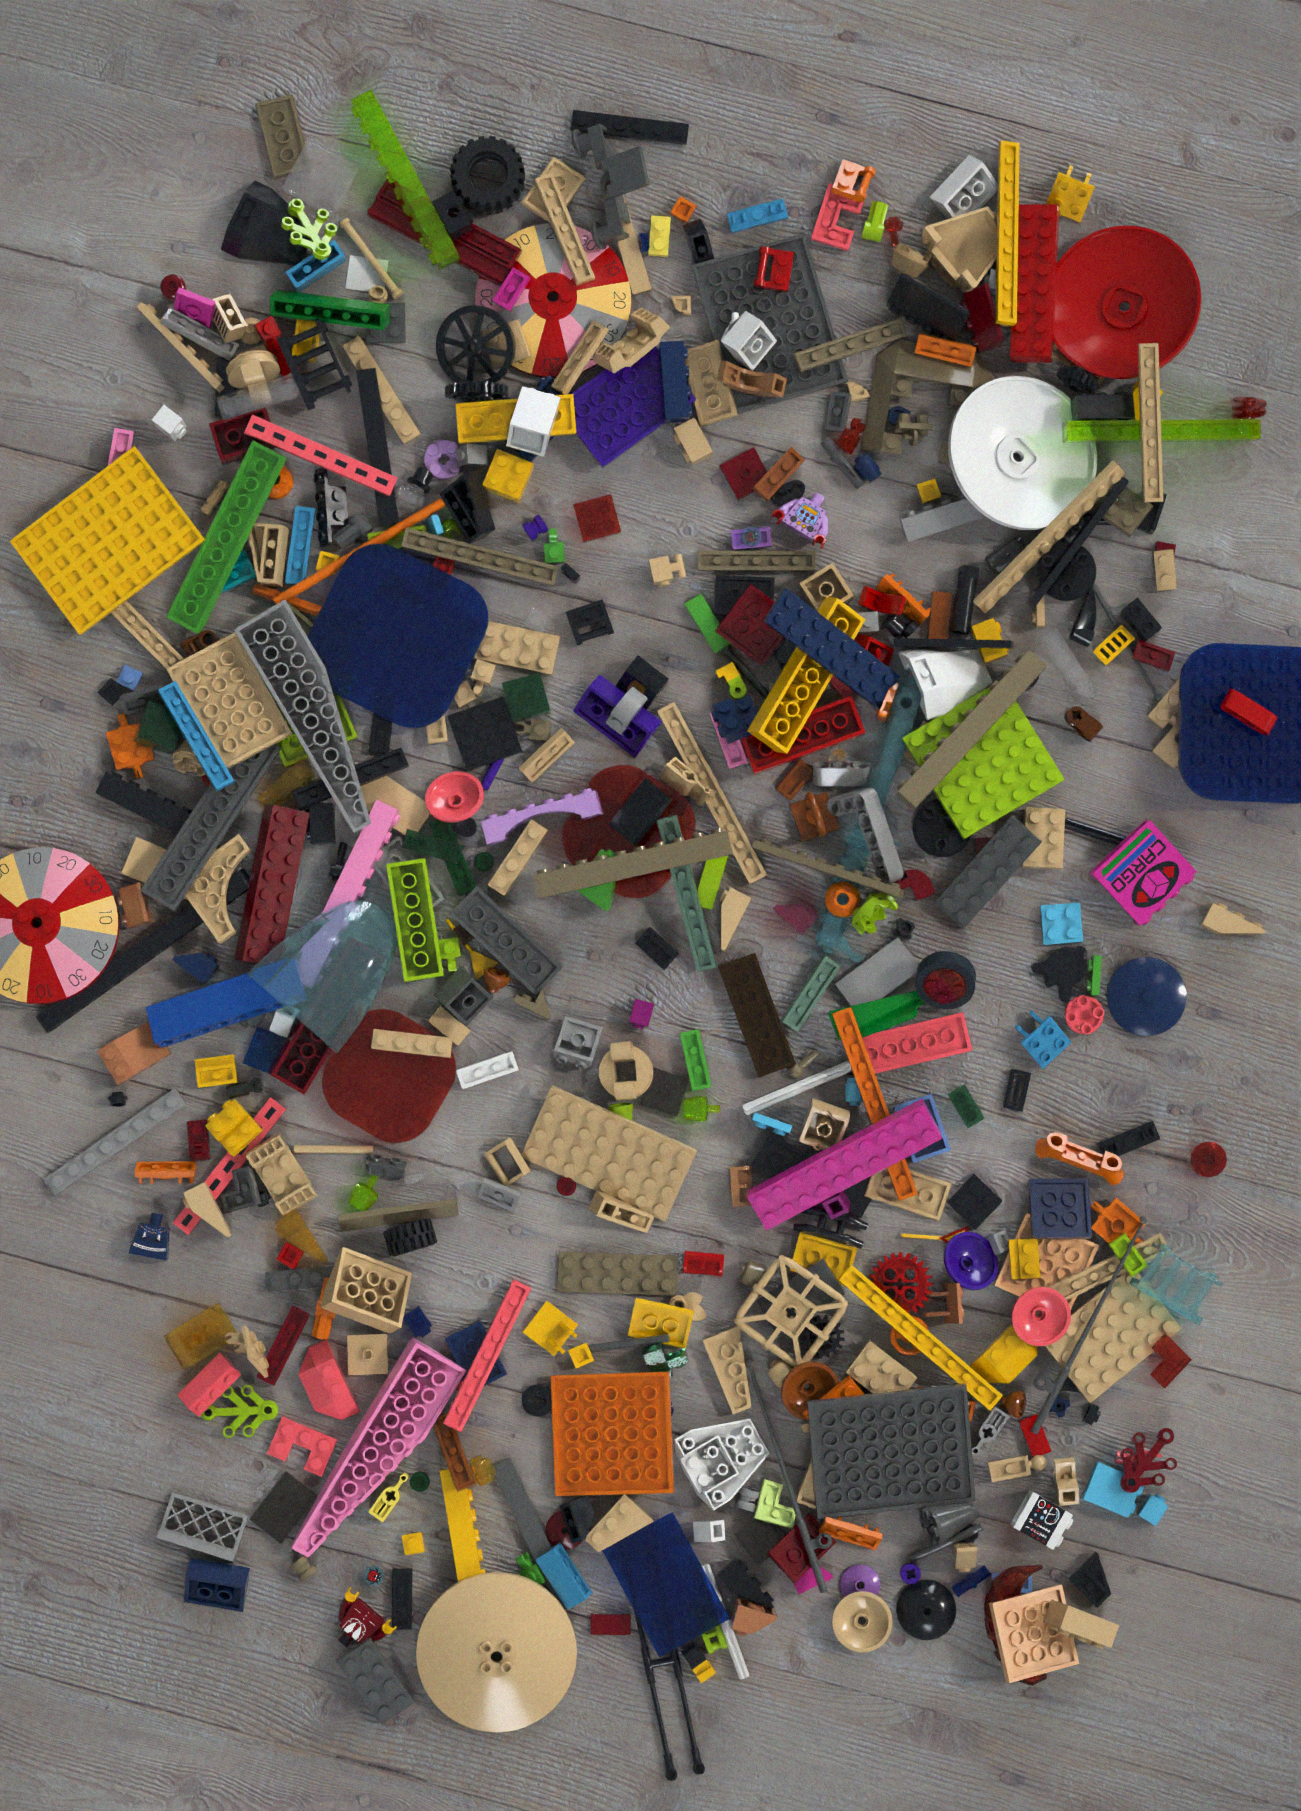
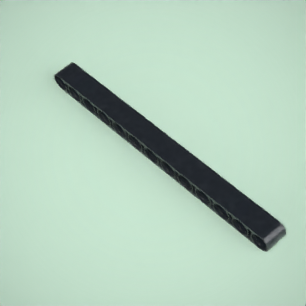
M244 868L233 874L230 878L227 888L226 905H229L248 891L250 876ZM191 904L110 962L100 977L87 989L69 999L53 1003L40 1012L36 1019L46 1033L53 1031L200 926L204 921Z

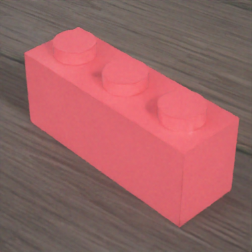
M219 1353L177 1395L186 1407L199 1417L242 1374L228 1358Z

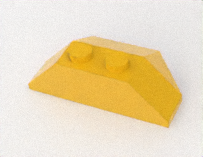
M1011 1323L969 1367L988 1383H1010L1038 1355V1347L1023 1341L1016 1334Z

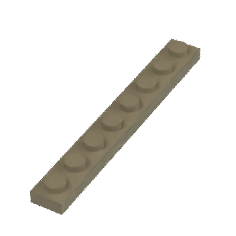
M407 527L401 548L549 586H554L558 566Z
M761 839L760 842L754 840L752 848L757 851L900 899L903 897L904 891L900 889V885L889 881L888 884L881 882L882 879L870 875V878L863 876L861 871L852 869L849 872L844 870L845 866L834 863L831 866L826 864L827 860L815 857V860L808 858V854L797 851L795 854L789 852L790 848L779 845L778 848L771 846L772 842Z

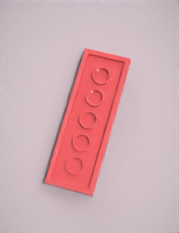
M963 1012L877 1032L862 1038L875 1074L973 1051Z

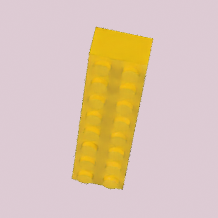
M825 597L817 611L853 640L866 620L838 598ZM796 647L747 731L775 752L787 754L833 675Z

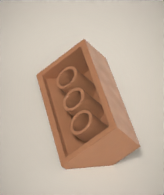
M736 1597L730 1617L731 1629H734V1633L746 1636V1633L753 1634L776 1621L777 1614L775 1608L770 1609L759 1603Z

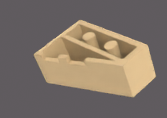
M255 523L249 535V544L252 549L257 581L264 586L283 587L289 529L284 525Z
M623 1494L588 1532L586 1541L595 1550L600 1552L654 1522V1519L627 1494Z

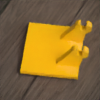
M1070 165L1066 175L1058 173L1046 204H1058L1060 215L1081 223L1095 186L1088 184L1091 177L1089 172L1084 182L1070 177L1073 166Z
M546 1301L523 1333L555 1356L558 1351L562 1354L566 1352L562 1345L570 1335L574 1338L578 1336L574 1332L578 1324L550 1302Z

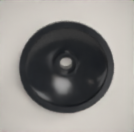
M928 1579L918 1580L914 1584H909L901 1592L896 1605V1614L901 1627L910 1636L920 1640H933L943 1636L952 1627L956 1617V1603L951 1592L943 1584ZM925 1608L931 1609V1613L929 1615L924 1614Z

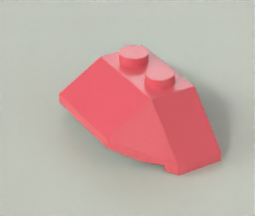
M326 1339L309 1347L298 1375L314 1410L340 1420L360 1412L328 1340Z

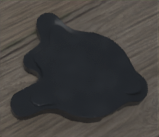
M1083 946L1059 948L1046 961L1033 964L1032 972L1044 977L1046 987L1050 988L1053 985H1057L1059 999L1066 1002L1070 999L1072 987L1080 982L1085 975L1087 950Z

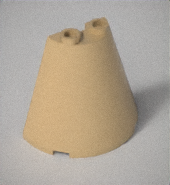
M988 206L928 225L923 230L922 242L927 246L928 250L925 253L930 257L929 262L938 275L954 289L959 287L961 292L972 291L997 259V215Z

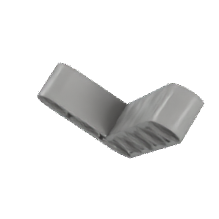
M866 788L846 792L827 801V809L834 816L856 812L876 876L882 879L881 882L888 884L889 881L895 882L903 877V869L876 790Z

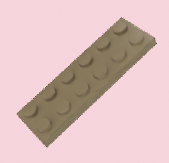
M559 1252L558 1292L677 1296V1255Z

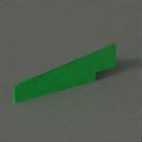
M912 991L849 1007L852 1008L863 1038L914 1019L917 1015L918 1007L924 1005L925 1002L920 998L917 991ZM848 1007L828 1012L833 1030L838 1040H840L841 1038L835 1025L832 1013L846 1009Z

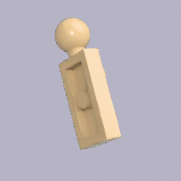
M1027 1455L988 1462L991 1482L1031 1475V1468L1036 1471H1042L1047 1465V1461L1042 1455H1036L1030 1461H1028Z

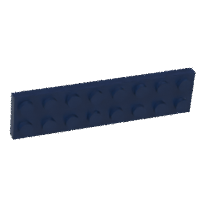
M787 588L782 589L763 620L764 623L876 709L881 708L889 687L895 685L900 677Z

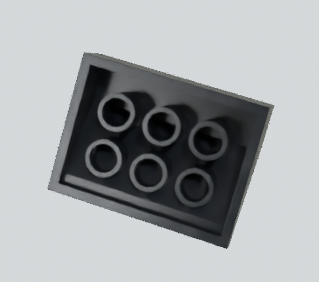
M903 273L899 276L886 305L891 313L895 315L901 314L906 317L905 320L910 324L922 326V330L930 335L934 333L940 338L955 342L965 327L970 314L968 310Z

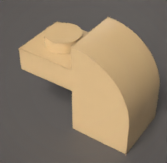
M1074 1457L1054 1459V1481L1059 1506L1079 1504V1487L1076 1480Z

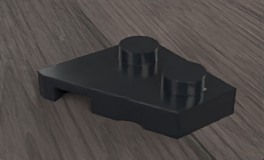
M1095 1551L1068 1579L1098 1608L1111 1595V1591L1099 1559V1554Z

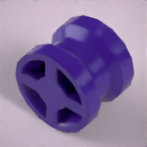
M906 1563L900 1569V1576L905 1583L914 1584L920 1579L921 1572L916 1564Z

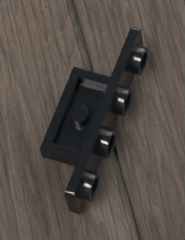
M321 467L316 469L314 474V482L316 483L315 501L318 511L316 520L319 526L317 537L320 547H326L332 544L331 526L345 527L348 525L346 486H328L327 469Z

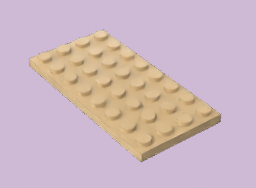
M552 1085L521 1155L530 1162L564 1177H569L577 1183L595 1191L608 1194L652 1214L653 1217L666 1221L697 1150Z

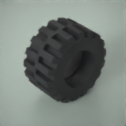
M431 1218L416 1220L383 1232L389 1255L393 1257L432 1246L438 1242Z

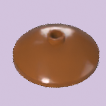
M812 1361L799 1364L786 1375L782 1383V1402L793 1416L808 1420L803 1414L807 1410V1401L819 1400L838 1385L839 1380L833 1370L823 1363ZM806 1384H809V1387L807 1389H804V1386Z

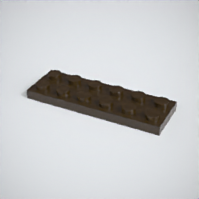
M753 953L718 966L758 1078L795 1065L794 1057L756 954Z

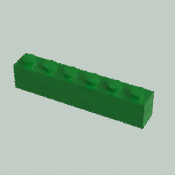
M276 290L270 296V315L315 321L316 318H319L320 322L325 321V323L384 330L390 323V304Z

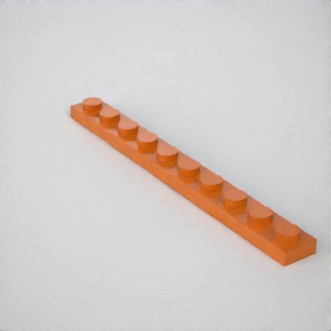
M848 1007L832 1013L872 1125L890 1116L852 1008ZM905 1158L887 1167L898 1201L918 1195Z

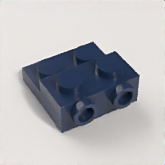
M751 695L734 702L730 698L713 705L714 711H711L714 722H719L720 726L717 727L721 738L725 737L727 744L752 735L747 730L758 712Z

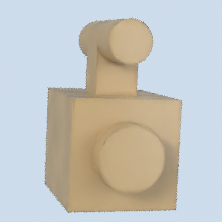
M682 554L674 555L675 563L670 564L668 556L649 560L654 585L659 587L670 585V582L673 581V572H678L679 579L686 578Z
M479 659L476 660L471 675V680L476 682L473 688L475 696L480 697L482 695L484 685L491 687L496 665Z

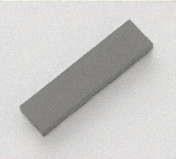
M171 307L168 308L161 321V324L229 361L239 344L233 341L225 343L221 334Z

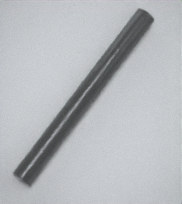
M669 1334L591 1344L590 1349L591 1352L664 1343L670 1342Z
M981 1523L955 1534L944 1543L934 1546L930 1545L909 1555L908 1558L913 1563L983 1531Z

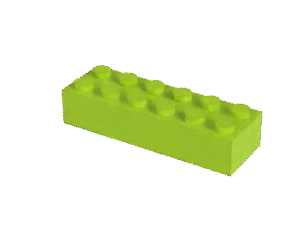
M426 858L386 864L404 982L443 977Z

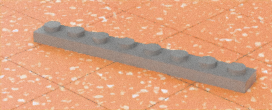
M174 1088L44 1180L54 1195L59 1194L187 1105L177 1089Z

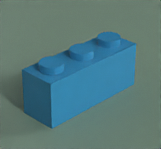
M335 240L329 242L331 254L326 259L319 260L311 254L285 272L297 292L303 291L347 261L345 254Z

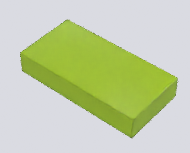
M1123 1233L1108 1245L1119 1261H1121L1131 1241ZM1134 1245L1123 1264L1131 1277L1148 1266Z

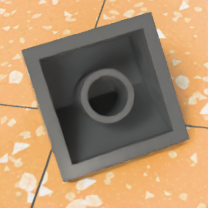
M462 967L434 994L465 1026L493 999Z

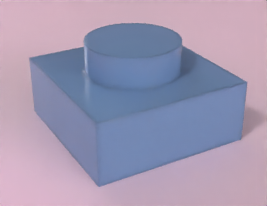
M124 665L116 682L135 691L143 673Z

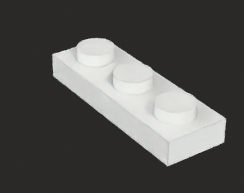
M509 1051L457 1069L456 1072L462 1089L519 1069L513 1051Z

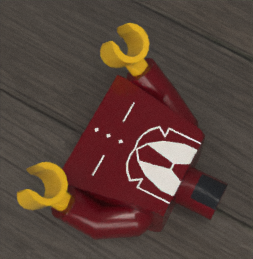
M349 1587L340 1604L338 1616L341 1622L339 1626L345 1631L338 1640L345 1647H348L354 1639L358 1643H362L369 1637L373 1642L379 1641L397 1628V1626L391 1628L389 1626L391 1619L386 1621L358 1597V1591L354 1595L350 1592L352 1587Z

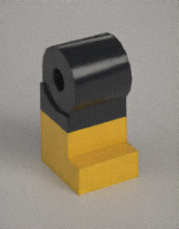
M694 1642L681 1651L701 1683L716 1673L714 1667Z

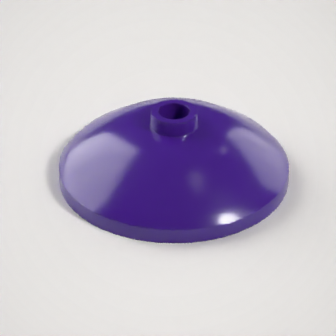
M962 1232L952 1237L946 1244L944 1265L950 1278L955 1283H960V1287L967 1290H981L994 1281L998 1272V1258L987 1239L974 1232Z

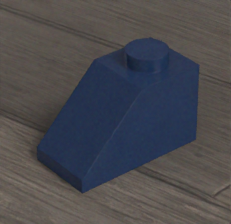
M209 952L207 955L195 953L174 956L172 959L203 984L208 982L219 967L216 963L218 959Z

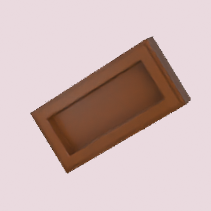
M800 759L775 789L791 801L811 778L813 768Z

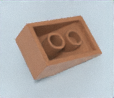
M149 1021L97 1050L117 1085L124 1084L171 1055L167 1047L161 1048L154 1044Z

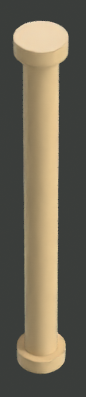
M349 218L342 220L339 226L345 229L392 292V297L394 299L400 297L403 291L398 289L351 226Z

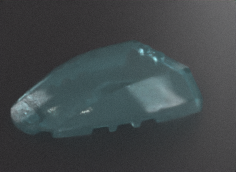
M349 901L324 912L293 932L264 956L248 972L247 976L265 989L337 1054L365 1017L385 980L396 951V930L388 914L377 905L365 901Z

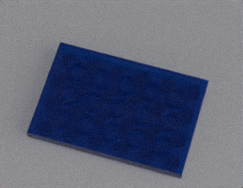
M673 1511L602 1550L659 1657L730 1619Z

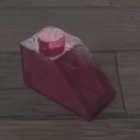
M805 904L776 905L773 908L778 915L801 935L818 919L816 915L818 911L810 904L808 906Z

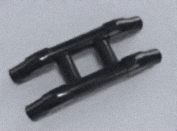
M813 1206L801 1213L819 1216L817 1226L795 1223L793 1230L797 1232L826 1237L861 1249L864 1244L863 1241L851 1235L843 1234L845 1225L866 1230L868 1223L854 1216L841 1215L832 1219L838 1221L836 1232L824 1229L826 1219H831L827 1211Z

